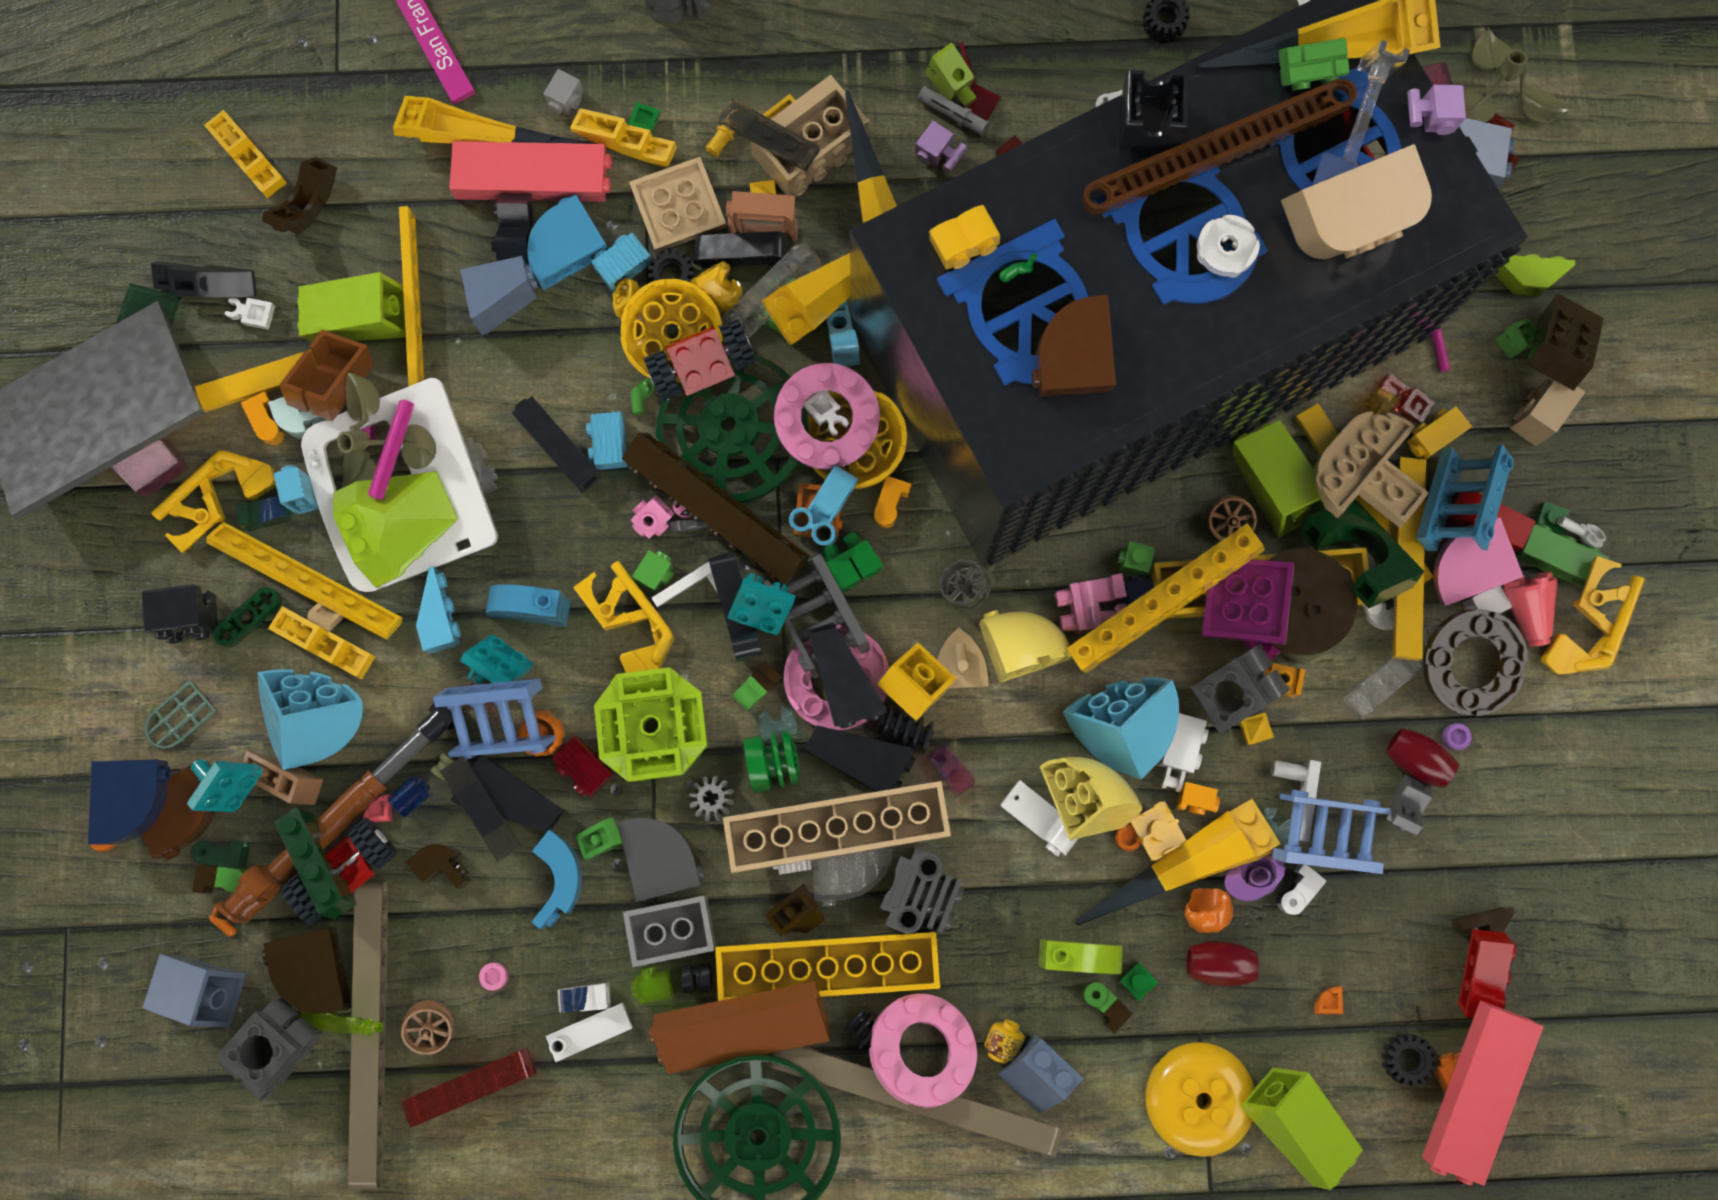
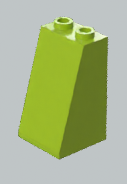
M381 272L299 286V297L297 299L299 321L297 327L299 336L313 342L321 330L353 341L406 338L403 285Z
M1281 420L1272 424L1266 423L1257 431L1251 434H1243L1234 441L1232 456L1277 539L1302 528L1309 515L1325 509L1315 487L1314 469Z
M1273 1067L1241 1105L1251 1120L1314 1187L1332 1190L1333 1187L1338 1185L1340 1178L1349 1167L1355 1164L1357 1157L1363 1151L1309 1072Z

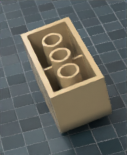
M1413 144L1303 189L1282 199L1281 202L1295 240L1304 253L1317 259H1329L1344 253L1347 259L1402 237L1403 233L1401 230L1417 224L1425 217L1431 205L1432 194L1416 146Z

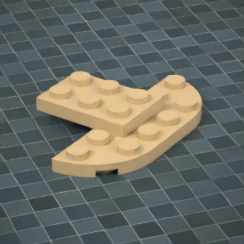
M1373 411L1353 418L1321 454L1315 464L1314 483L1324 507L1335 517L1339 518L1357 495H1359L1401 528L1429 493L1390 463L1388 459L1416 426L1406 419L1391 413H1386L1384 416L1373 414Z

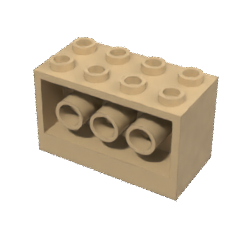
M829 75L766 122L796 139L784 158L751 140L753 157L771 179L774 180L784 195L801 196L807 190L808 185L814 181H821L827 175L828 170L834 166H841L847 160V156L853 152L845 98L846 92L832 75ZM855 104L868 136L869 120Z

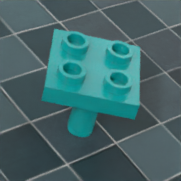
M748 574L741 583L727 619L778 636L794 604L795 595L787 593L788 587L785 584L779 590L781 583L775 582L769 587L762 584L763 579L761 576L758 575L755 582V574Z
M493 634L464 652L460 660L471 668L467 675L468 679L472 680L474 675H476L473 680L476 684L483 683L485 679L491 683L518 681L529 673L534 665L523 653L516 651L506 644L503 639Z
M199 759L192 764L191 770L199 779L200 784L187 804L192 811L236 812L255 786L263 770L259 764L231 763L224 760L214 762L211 767L206 759Z

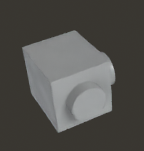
M558 69L543 95L550 110L557 114L562 112L570 116L573 109H577L580 105L581 95L584 90L579 79Z

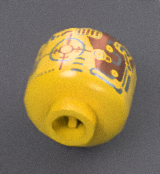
M1005 1019L1004 1022H996L992 1025L984 1044L991 1059L1007 1064L1008 1061H1013L1019 1055L1025 1041V1036L1019 1030L1020 1026L1017 1023Z

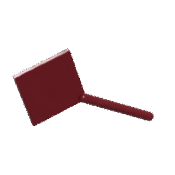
M960 42L959 47L963 60L972 72L964 43ZM974 78L970 89L977 99L968 108L975 115L988 121L1001 96L977 85Z

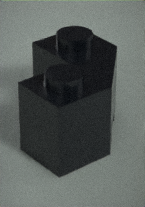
M501 193L497 202L493 204V214L495 218H498L499 228L495 236L491 238L492 252H496L497 261L522 256L524 261L528 262L527 247L530 227H533L534 222L531 194Z

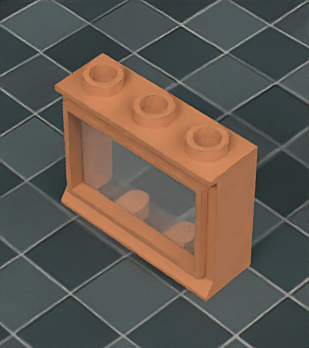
M732 191V200H727L726 216L728 217L730 234L779 231L789 235L797 244L798 224L795 196Z

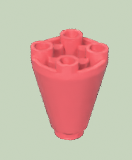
M1551 571L1535 574L1536 577L1525 579V575H1523L1524 577L1501 586L1513 606L1510 610L1524 640L1528 641V646L1530 647L1551 643L1550 637L1553 635L1558 585L1557 578L1553 577Z

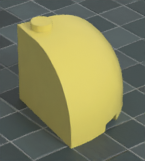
M998 610L984 614V618L980 620L979 626L999 683L1073 659L1066 649L1070 644L1064 633L1053 622L1043 616L1030 612L999 614Z
M1063 757L1049 760L1040 766L1069 840L1124 828L1142 811V805L1138 797L1124 778L1112 768L1099 761L1084 757Z

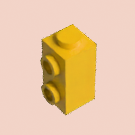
M1457 406L1450 411H1447L1446 408L1442 409L1432 417L1433 423L1427 426L1424 422L1412 431L1414 436L1407 442L1414 456L1427 460L1473 427Z

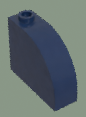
M151 759L91 762L89 845L125 843L139 837L154 824L164 807L167 796V785L171 778V769L168 766V761Z

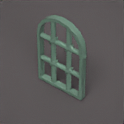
M189 680L149 715L144 726L145 736L155 747L162 749L174 748L183 743L218 711L206 698L205 694ZM191 685L195 692L181 702L177 696ZM199 695L204 702L191 713L186 708L187 703ZM174 699L178 705L166 717H163L160 711ZM208 705L212 711L198 722L195 718L196 714ZM182 709L186 713V718L173 728L169 724V719ZM157 715L160 719L158 720L159 723L149 730L151 720ZM191 719L195 726L181 737L177 732ZM164 724L169 731L156 743L150 735ZM172 735L178 740L172 745L161 746Z

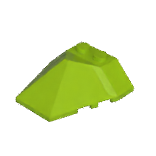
M438 472L391 477L382 500L368 496L372 480L356 481L333 493L334 520L354 564L375 588L401 577L406 572V569L415 560H418L424 554L423 552L458 520Z

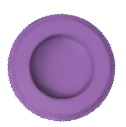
M1460 723L1447 726L1442 733L1444 745L1454 751L1467 748L1472 740L1470 730Z

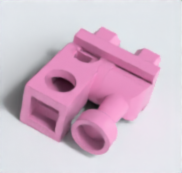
M1122 574L1073 583L1066 589L1055 592L1056 606L1070 605L1071 611L1070 615L1059 617L1061 631H1075V634L1090 632L1127 607L1126 603L1115 605L1114 610L1111 611L1100 610V605L1120 602L1127 597Z

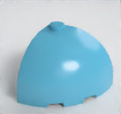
M292 669L257 672L259 695L266 729L282 770L312 764L332 756L341 750L357 732L362 719L363 704L359 695L345 683L339 685L332 682V677L312 671L310 675L294 674Z
M1142 677L1141 682L1128 683L1125 679L1105 685V691L1094 696L1088 693L1063 711L1069 727L1092 755L1118 772L1142 779L1163 758L1173 741L1179 720V699L1173 680L1160 677Z

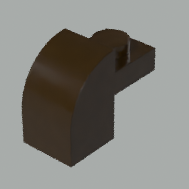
M427 845L418 850L405 862L422 883L431 882L441 872L446 875L456 888H464L471 882L466 876L469 874L466 867L459 861L457 863L454 862L462 853L449 845Z

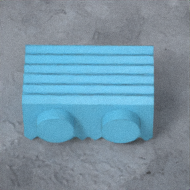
M630 233L628 236H620L615 241V245L608 250L603 249L599 251L591 262L594 270L611 292H614L616 285L624 278L632 279L651 265V255L633 233Z
M622 412L591 414V423H586L587 436L592 438L593 448H588L589 461L594 463L597 470L627 467L628 463L622 460L627 451L625 420Z
M289 465L281 468V471L274 473L280 504L296 514L319 509L310 478L305 472L295 465Z

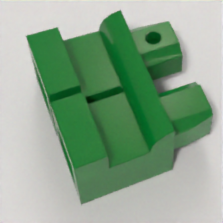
M856 531L843 538L849 550L840 554L834 543L822 549L826 565L842 594L861 584V580L864 582L882 572L884 567L867 539L863 541Z

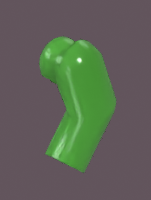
M651 379L640 381L632 389V415L640 416L645 414L644 401L655 390Z

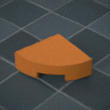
M1342 986L1330 987L1323 991L1315 1002L1314 1014H1344Z

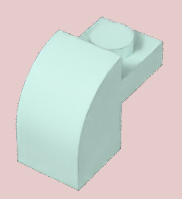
M284 397L268 402L275 422L284 431L297 439H302L306 430L314 424L327 420L313 415L311 410L307 413L288 406Z

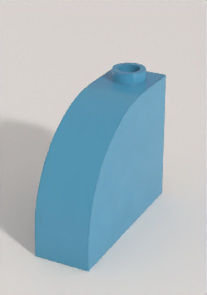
M577 195L561 199L558 205L549 209L538 219L529 236L527 253L532 271L544 291L592 264L594 256L603 249L608 250Z
M493 585L489 590L486 615L495 618L567 627L571 601L560 590L521 585Z

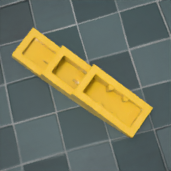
M579 108L570 127L571 132L596 144H604L606 148L666 168L669 167L677 149L675 141L653 137L648 129L627 125L625 118Z
M224 110L204 125L267 199L287 184Z
M281 606L268 628L360 679H363L376 657Z

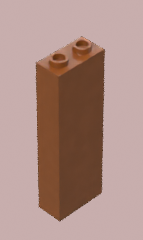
M816 981L654 1014L653 1027L649 1028L651 1043H656L659 1063H664L667 1073L672 1074L716 1065L737 1056L769 1054L829 1041V1021Z

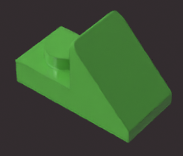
M1527 318L1506 328V332L1498 336L1496 341L1507 357L1511 359L1531 347L1536 328L1530 319Z
M613 817L605 819L575 835L584 861L623 845Z

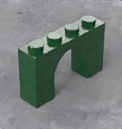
M1356 499L1352 501L1339 518L1335 517L1326 508L1309 515L1299 531L1302 537L1316 551L1341 541L1351 542L1367 549L1377 566L1362 572L1351 590L1368 609L1412 589L1425 572Z

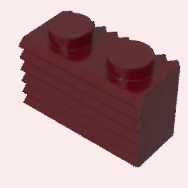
M576 735L552 757L556 762L553 767L564 778L569 775L575 781L572 787L582 797L585 794L593 797L615 776L607 765Z

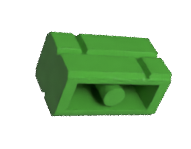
M1340 38L1279 49L1282 85H1292V91L1311 88L1310 81L1321 80L1322 86L1339 79V76L1349 75L1346 39Z

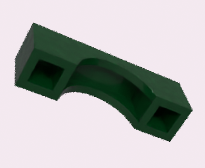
M296 807L275 820L274 824L318 914L335 919L357 905L346 881L333 869L322 850L320 838L323 834L313 814Z

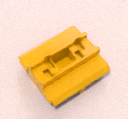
M1165 801L1155 804L1130 822L1151 861L1163 857L1162 855L1180 847L1179 845L1186 841L1177 824L1179 820L1174 818Z

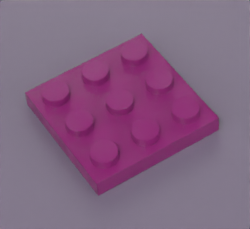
M1252 559L1207 590L1202 636L1286 645L1294 563Z

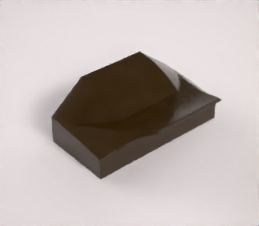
M804 884L765 914L780 936L789 932L807 934L825 920L819 911L818 904Z

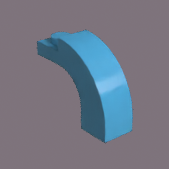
M548 830L532 851L550 866L555 879L552 896L532 921L539 929H545L547 926L551 928L560 917L559 910L566 914L571 913L578 901L582 887V871L579 859L571 845L554 830Z

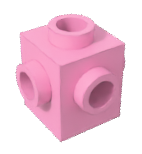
M655 495L648 503L642 500L632 510L635 513L631 519L634 523L632 527L641 536L646 535L650 538L656 534L659 537L669 527L666 522L674 515V512Z

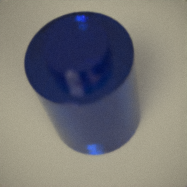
M411 776L387 800L400 815L406 818L430 796L428 790L431 787L421 776L417 779Z

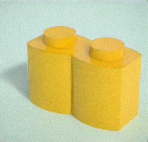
M984 205L974 207L957 218L945 221L929 231L930 241L945 269L953 267L954 269H960L967 265L973 256L980 254L981 256H987L997 249V245L1000 244V234Z

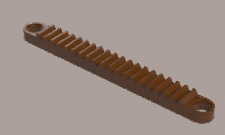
M1336 79L1097 179L1085 188L1082 197L1083 207L1086 211L1095 215L1106 213L1115 208H1122L1127 203L1132 204L1139 198L1144 199L1147 195H1153L1161 189L1165 190L1170 185L1175 186L1182 180L1187 181L1191 176L1196 177L1201 172H1208L1213 167L1218 168L1225 162H1231L1234 158L1239 159L1246 153L1251 154L1254 150H1260L1267 144L1272 145L1279 139L1282 141L1289 135L1294 136L1298 131L1303 132L1310 126L1315 127L1320 122L1324 123L1330 118L1350 109L1357 98L1356 86L1347 79ZM1343 90L1347 94L1348 100L1345 102L1335 100L1333 91ZM1094 191H1100L1105 195L1106 201L1102 204H1095L1090 200L1089 195Z

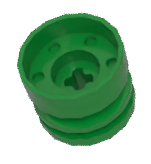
M789 730L782 731V744H778L776 733H771V746H765L761 735L743 738L747 769L753 794L771 791V778L776 777L781 789L786 788L784 779L786 775L790 776L792 787L799 786L800 765L796 744H794Z

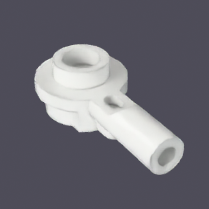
M1561 516L1557 521L1559 526L1579 535L1580 541L1584 546L1600 549L1606 540L1603 531L1595 525L1589 523L1587 525H1579L1565 516Z

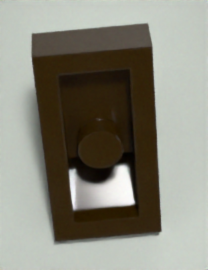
M1500 907L1451 919L1454 930H1462L1465 934H1471L1472 929L1504 932L1514 914L1513 907Z

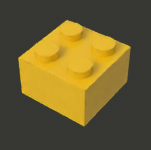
M916 643L889 668L877 685L917 721L942 697L957 678L921 644Z

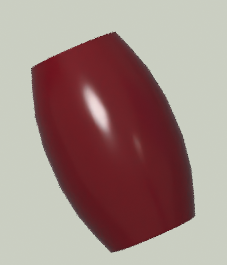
M1399 729L1385 751L1393 763L1403 772L1420 782L1439 788L1446 787L1459 768L1458 761L1440 743L1424 734L1409 729Z
M1221 941L1203 942L1188 947L1186 971L1189 978L1204 984L1223 987L1246 985L1257 980L1259 961L1255 950L1240 944Z

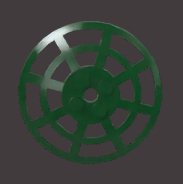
M728 352L727 358L732 359L730 352ZM754 355L756 362L767 366L783 379L782 381L769 388L758 378L745 374V368L737 370L734 367L733 372L735 376L726 379L731 380L728 393L715 397L708 387L686 396L678 414H665L670 399L663 401L656 423V439L663 444V424L676 425L677 440L683 453L680 457L688 463L690 462L699 471L715 477V484L724 491L726 478L741 477L757 470L765 480V483L746 492L730 494L740 503L751 502L777 489L789 478L799 464V461L790 456L775 476L765 464L775 452L780 439L776 433L775 424L761 422L757 408L770 401L774 411L777 401L776 396L779 395L782 387L791 377L777 364L759 355ZM746 381L753 384L762 393L748 400L746 397L739 395L741 382ZM700 394L706 402L700 414H686L696 395ZM802 407L801 421L805 431L808 433V412ZM727 419H735V427L730 431H725L723 429L724 422ZM684 425L698 426L700 439L690 448L685 440ZM759 434H772L767 448L759 456L752 447ZM708 447L711 451L718 454L716 468L705 465L696 456ZM744 453L751 462L740 468L727 469L728 456Z
M750 1054L737 1056L709 1069L687 1092L678 1110L674 1125L673 1147L675 1161L686 1187L697 1200H715L711 1195L721 1183L737 1192L754 1195V1200H765L766 1194L781 1191L792 1185L795 1181L808 1193L801 1200H818L828 1187L840 1157L841 1130L839 1117L826 1089L815 1076L802 1066L788 1059L773 1055ZM750 1062L751 1078L733 1082L721 1091L708 1082L714 1075L726 1068ZM761 1062H771L785 1066L797 1072L805 1079L793 1089L781 1081L762 1077ZM751 1086L752 1102L745 1103L738 1108L727 1098L731 1093ZM763 1086L778 1089L788 1096L778 1106H775L772 1103L763 1101ZM813 1087L818 1091L827 1106L832 1129H817L815 1127L812 1112L806 1101L802 1098ZM700 1090L712 1101L703 1115L700 1132L683 1134L688 1108ZM795 1104L802 1111L807 1128H791L785 1114ZM719 1106L730 1115L726 1129L709 1131L711 1118ZM755 1129H761L765 1132L766 1139L760 1143L754 1142L750 1137V1133ZM791 1140H808L805 1154L797 1165L787 1154ZM816 1140L832 1141L829 1163L821 1179L815 1185L806 1175L805 1170L808 1168L813 1157ZM725 1142L730 1157L721 1167L715 1161L709 1143ZM700 1144L704 1160L710 1171L714 1174L703 1188L695 1180L689 1169L684 1154L685 1145ZM780 1163L789 1172V1175L780 1181L765 1185V1170L771 1169ZM737 1165L754 1171V1185L739 1182L731 1178L729 1174Z

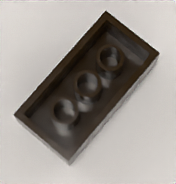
M1557 293L1539 317L1526 365L1574 391L1593 368L1604 318Z

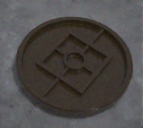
M1291 549L1270 558L1268 561L1293 562L1294 574L1286 645L1269 644L1288 654L1309 656L1325 652L1340 643L1351 630L1358 607L1357 595L1351 590L1354 584L1347 571L1332 557L1311 549Z

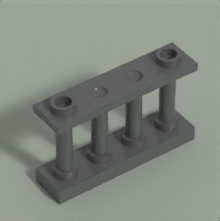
M821 554L811 558L814 568L810 569V573L786 584L788 587L787 593L790 594L815 581L817 583L822 581L825 587L822 590V594L791 609L784 622L802 656L798 658V661L805 673L810 671L813 678L818 677L814 667L817 664L815 654L809 656L802 644L810 640L809 629L834 623L836 626L845 625L849 633L845 634L844 640L849 647H857L861 654L871 650L864 632ZM769 580L764 582L765 585L771 587ZM826 603L829 605L834 603L837 611L833 612V616L798 634L796 633L791 623L792 620Z

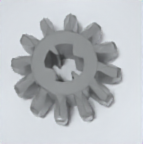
M705 776L702 778L703 787L696 782L693 784L699 792L698 794L694 792L689 793V797L697 798V801L690 803L689 806L690 808L700 806L695 813L697 817L702 816L706 811L705 821L709 822L711 820L712 813H714L715 819L720 821L721 815L719 811L722 810L723 813L729 815L730 811L724 806L725 804L734 805L735 803L734 800L726 799V796L734 794L733 789L723 791L728 785L726 780L717 786L718 776L712 778V784L709 783L708 778ZM709 792L719 797L718 800H715L717 803L713 806L711 803L705 802V797L709 798L707 796Z

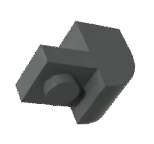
M1405 774L1390 801L1388 808L1391 809V813L1386 814V819L1391 821L1399 830L1418 835L1423 828L1421 814L1432 799L1431 785H1427Z

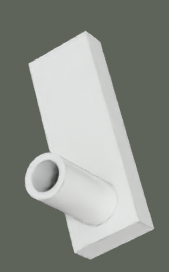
M709 562L652 597L655 605L660 607L706 577L717 592Z
M1274 760L1271 775L1301 781L1299 791L1309 792L1308 797L1316 798L1321 762L1308 760L1303 765ZM1304 803L1300 843L1310 841L1315 804Z
M624 1002L549 1034L546 1036L549 1044V1050L553 1054L555 1062L626 1032L632 1029L633 1025Z

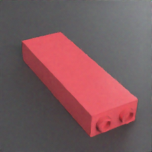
M453 141L450 191L455 199L498 200L501 193L531 194L532 201H560L565 197L577 195L580 202H606V193H610L611 190L607 169L612 167L611 154L607 153L604 144Z
M1480 1000L1422 1158L1431 1165L1430 1169L1443 1176H1447V1173L1454 1174L1457 1180L1468 1185H1473V1182L1485 1186L1544 1026L1532 1019Z

